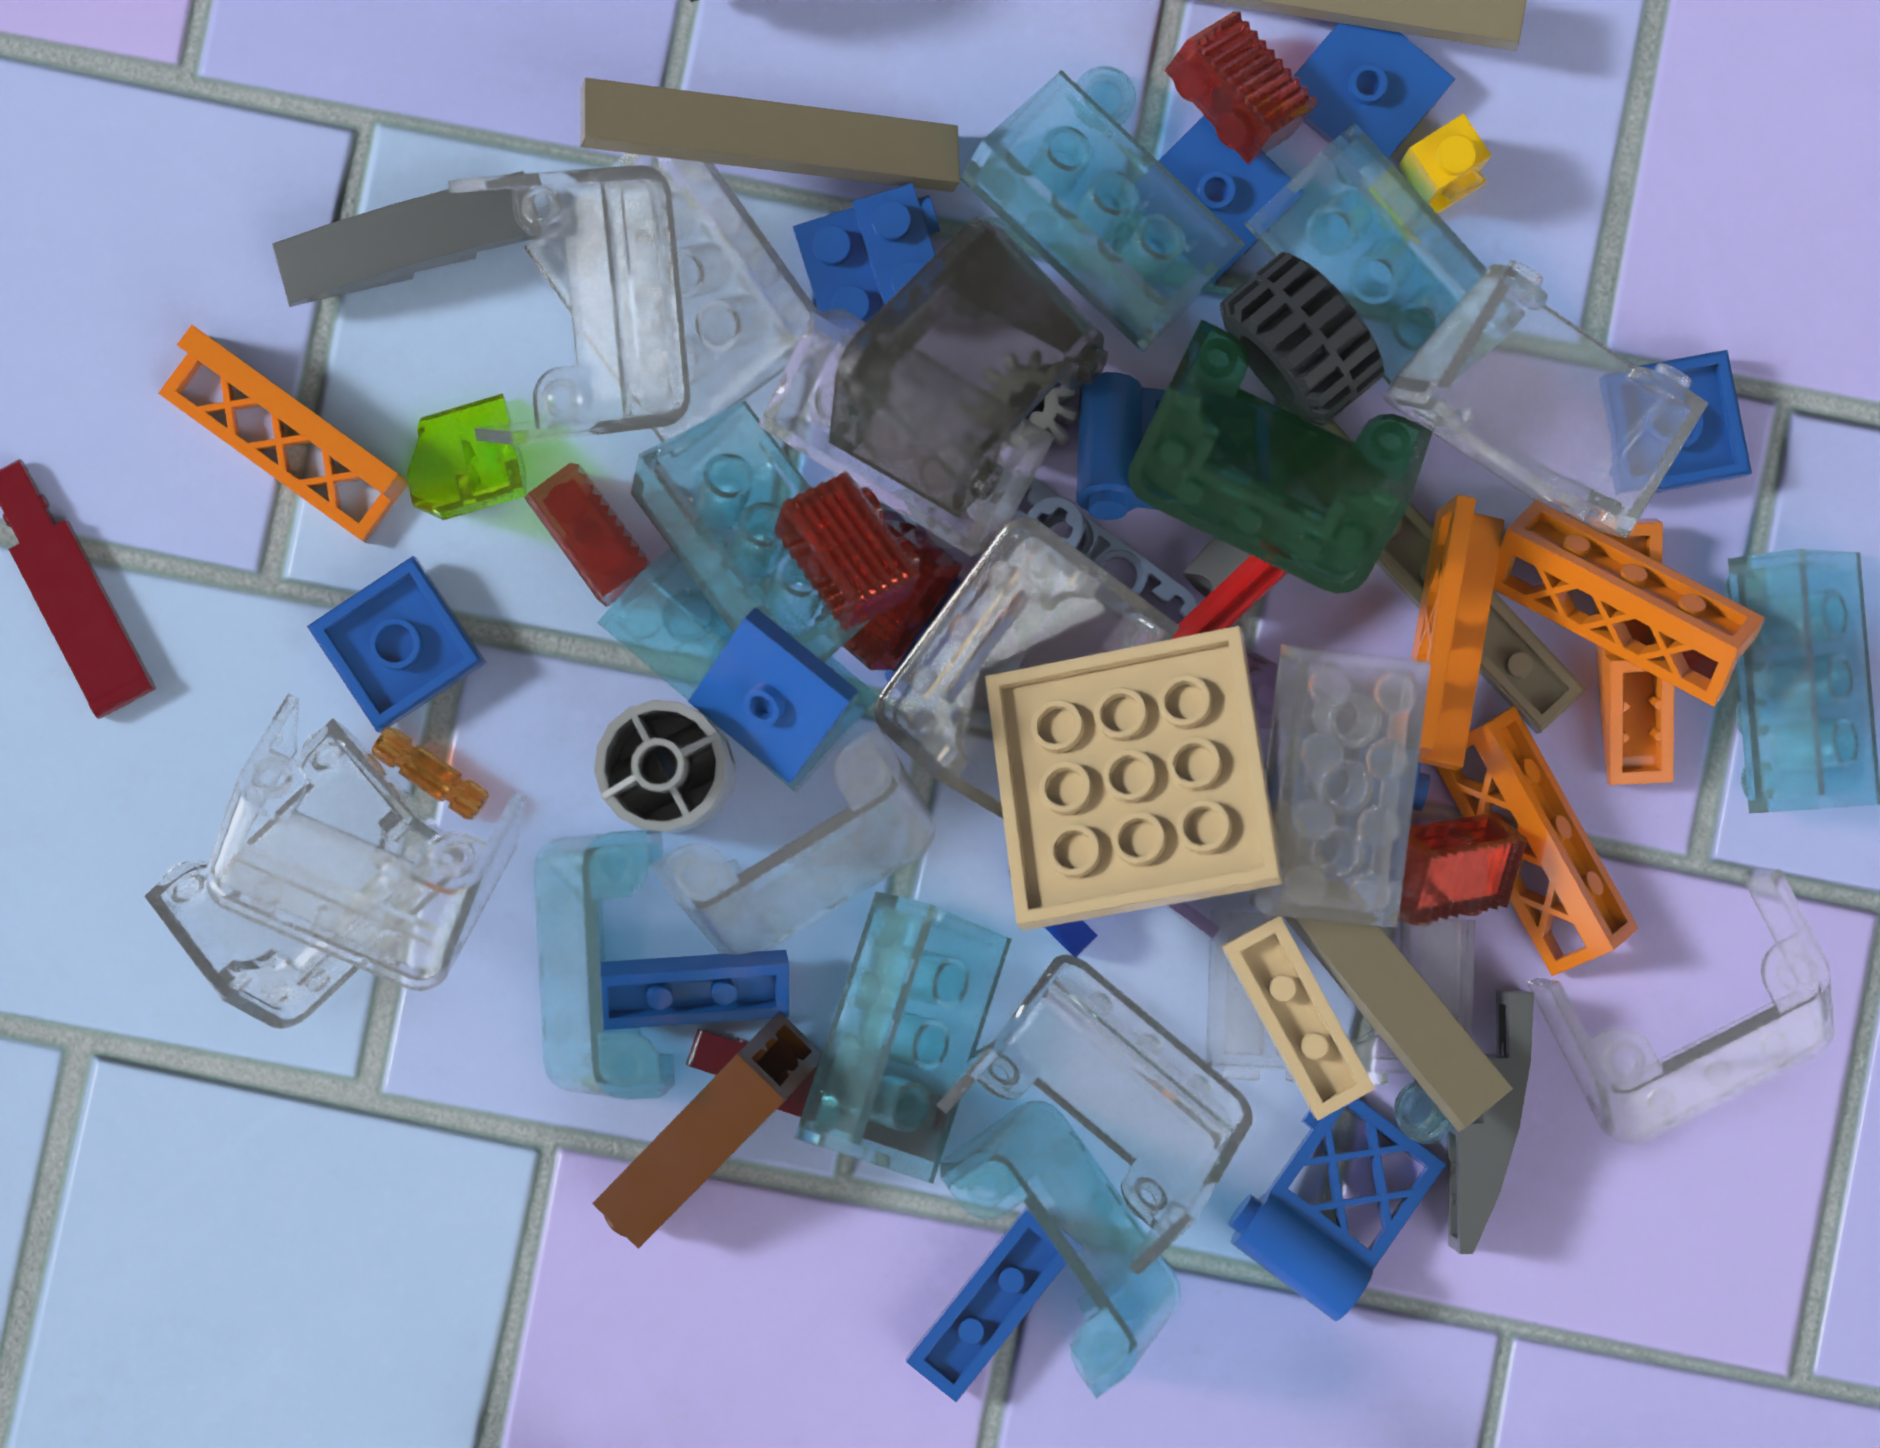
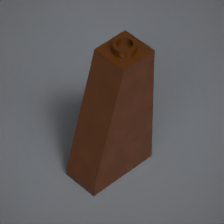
M779 1011L592 1204L604 1215L607 1224L613 1231L626 1237L639 1249L791 1095L825 1055Z

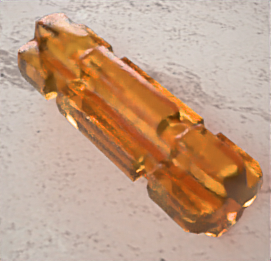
M388 727L379 735L371 750L375 758L390 768L399 767L398 773L439 802H444L445 800L450 802L448 808L464 819L473 820L482 811L489 798V794L485 789L472 780L467 779L464 782L460 779L462 774L424 747L419 745L416 747L412 746L413 740L396 728Z

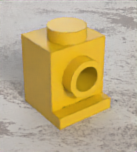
M1463 113L1411 146L1398 167L1430 216L1434 217L1487 182L1480 170L1492 155Z

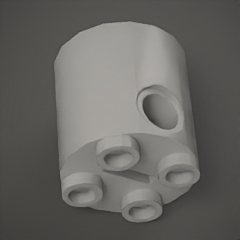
M651 700L629 707L609 723L597 745L594 773L601 797L619 818L643 830L680 833L703 826L722 810L734 789L736 763L729 740L717 725L706 716L680 702ZM664 749L676 770L671 780L656 754Z

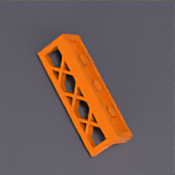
M191 324L177 343V346L187 352V355L158 394L355 537L366 543L410 482ZM203 364L220 376L224 402L197 406L184 397L181 392ZM232 386L249 398L234 400ZM262 406L271 413L274 439L248 443L240 437L236 410ZM225 412L227 427L213 418L211 414ZM283 422L300 435L285 437ZM313 443L322 450L325 476L299 480L290 473L287 447ZM276 449L278 464L260 451ZM333 459L351 472L336 474ZM364 480L381 493L359 523L341 510L338 483ZM327 485L329 501L312 488Z
M1459 494L1441 507L1435 516L1394 755L1395 758L1451 770H1458L1464 766L1505 521L1504 519L1474 513L1476 498Z
M1537 499L1506 529L1500 547L1493 590L1713 707L1723 697L1738 659L1756 639L1765 619L1764 616ZM1516 557L1535 566L1544 584L1533 586L1510 574ZM1579 589L1591 595L1600 613L1589 616L1576 609L1567 591ZM1636 619L1648 625L1657 643L1646 646L1633 639L1624 621ZM1695 650L1718 662L1712 679L1690 669L1682 652Z
M1513 706L1469 731L1467 748L1474 745L1487 768L1483 784L1466 778L1461 769L1451 770L1435 767L1551 976H1554L1615 950L1634 934L1639 927L1517 708ZM1492 804L1510 810L1518 823L1515 840L1495 832L1489 821ZM1523 860L1543 868L1550 881L1546 896L1529 890L1520 877ZM1554 916L1573 923L1585 945L1563 954L1551 932Z

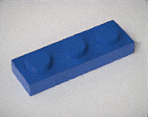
M786 950L593 962L596 1030L773 1018L779 1011L785 1017H789V961Z
M1025 1207L908 1354L906 1363L954 1402H957L1077 1251L1076 1247Z

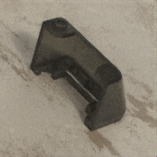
M981 216L975 217L892 297L848 343L840 358L835 375L829 443L960 518L977 498L984 501L994 492L1003 473V466L998 463L1001 444L1058 382L1065 388L1074 391L1083 383L1090 386L1098 379L1108 359V351L1103 349L1104 336L1003 228Z

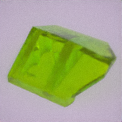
M503 393L420 418L417 426L419 437L406 475L413 507L444 521L527 496V471Z

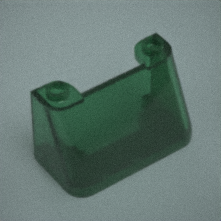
M1201 319L1130 464L1128 472L1130 488L1136 497L1147 505L1320 589L1337 594L1349 593L1360 588L1369 577L1410 504L1433 431L1399 415L1380 414L1367 421L1361 428L1354 443L1321 427L1315 426L1284 409L1240 389L1239 387L1249 365L1246 348L1231 333Z

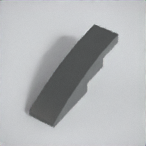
M524 171L394 203L272 243L288 305L292 307L411 280L414 277V272L476 259L477 252L537 239L541 231Z
M1496 990L1497 1054L1485 1055L1513 1089L1460 1132L1447 1119L1448 1246L1459 1254H1473L1501 1192L1520 1128L1531 1063L1533 992L1524 990Z

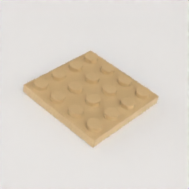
M1240 626L985 676L1016 923L1021 930L1025 931L1283 884L1244 635Z

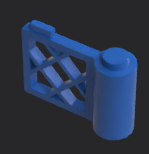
M1103 372L1085 378L1080 384L1077 503L1081 508L1089 511L1091 516L1101 520L1120 519L1127 512L1137 507L1214 516V526L1252 530L1255 521L1264 522L1268 514V402L1145 388L1132 376L1118 372ZM1156 410L1178 412L1193 428L1174 442L1156 424ZM1224 418L1251 421V438L1237 449L1215 427ZM1200 436L1224 458L1206 473L1183 451ZM1155 445L1162 451L1156 456ZM1249 453H1251V463L1245 458ZM1169 460L1193 482L1182 492L1155 489V471ZM1233 467L1251 485V499L1229 497L1214 480Z
M1359 1098L1320 1120L1315 1119L1309 1109L1301 1122L1308 1126L1310 1130L1269 1189L1259 1199L1249 1194L1235 1210L1228 1223L1235 1230L1231 1244L1335 1322L1344 1317L1361 1297L1372 1278L1374 1268L1447 1165ZM1344 1108L1364 1122L1369 1149L1335 1153L1331 1127ZM1377 1132L1394 1145L1380 1147ZM1321 1141H1323L1325 1156L1310 1158ZM1403 1151L1424 1167L1409 1189L1387 1192L1381 1158L1382 1154ZM1370 1156L1376 1194L1343 1199L1337 1161ZM1326 1163L1332 1201L1308 1204L1288 1189L1304 1166ZM1403 1198L1391 1214L1389 1200ZM1378 1202L1382 1229L1367 1248L1349 1235L1345 1207ZM1334 1209L1336 1224L1319 1211Z

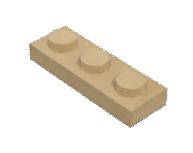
M1280 915L1270 918L1221 945L1225 956L1315 1119L1320 1120L1375 1090L1371 1079Z

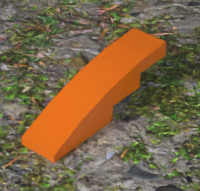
M1653 518L1593 521V529L1662 564L1663 522ZM1594 602L1595 614H1599L1600 612ZM1636 619L1624 621L1633 639L1646 646L1657 643L1648 625ZM1596 644L1600 717L1607 783L1609 785L1673 782L1674 685Z

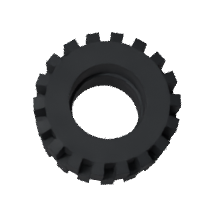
M1279 253L1220 303V312L1227 334L1253 373L1287 409L1315 426L1324 427L1384 376V364L1379 348L1356 310L1320 271L1290 253Z

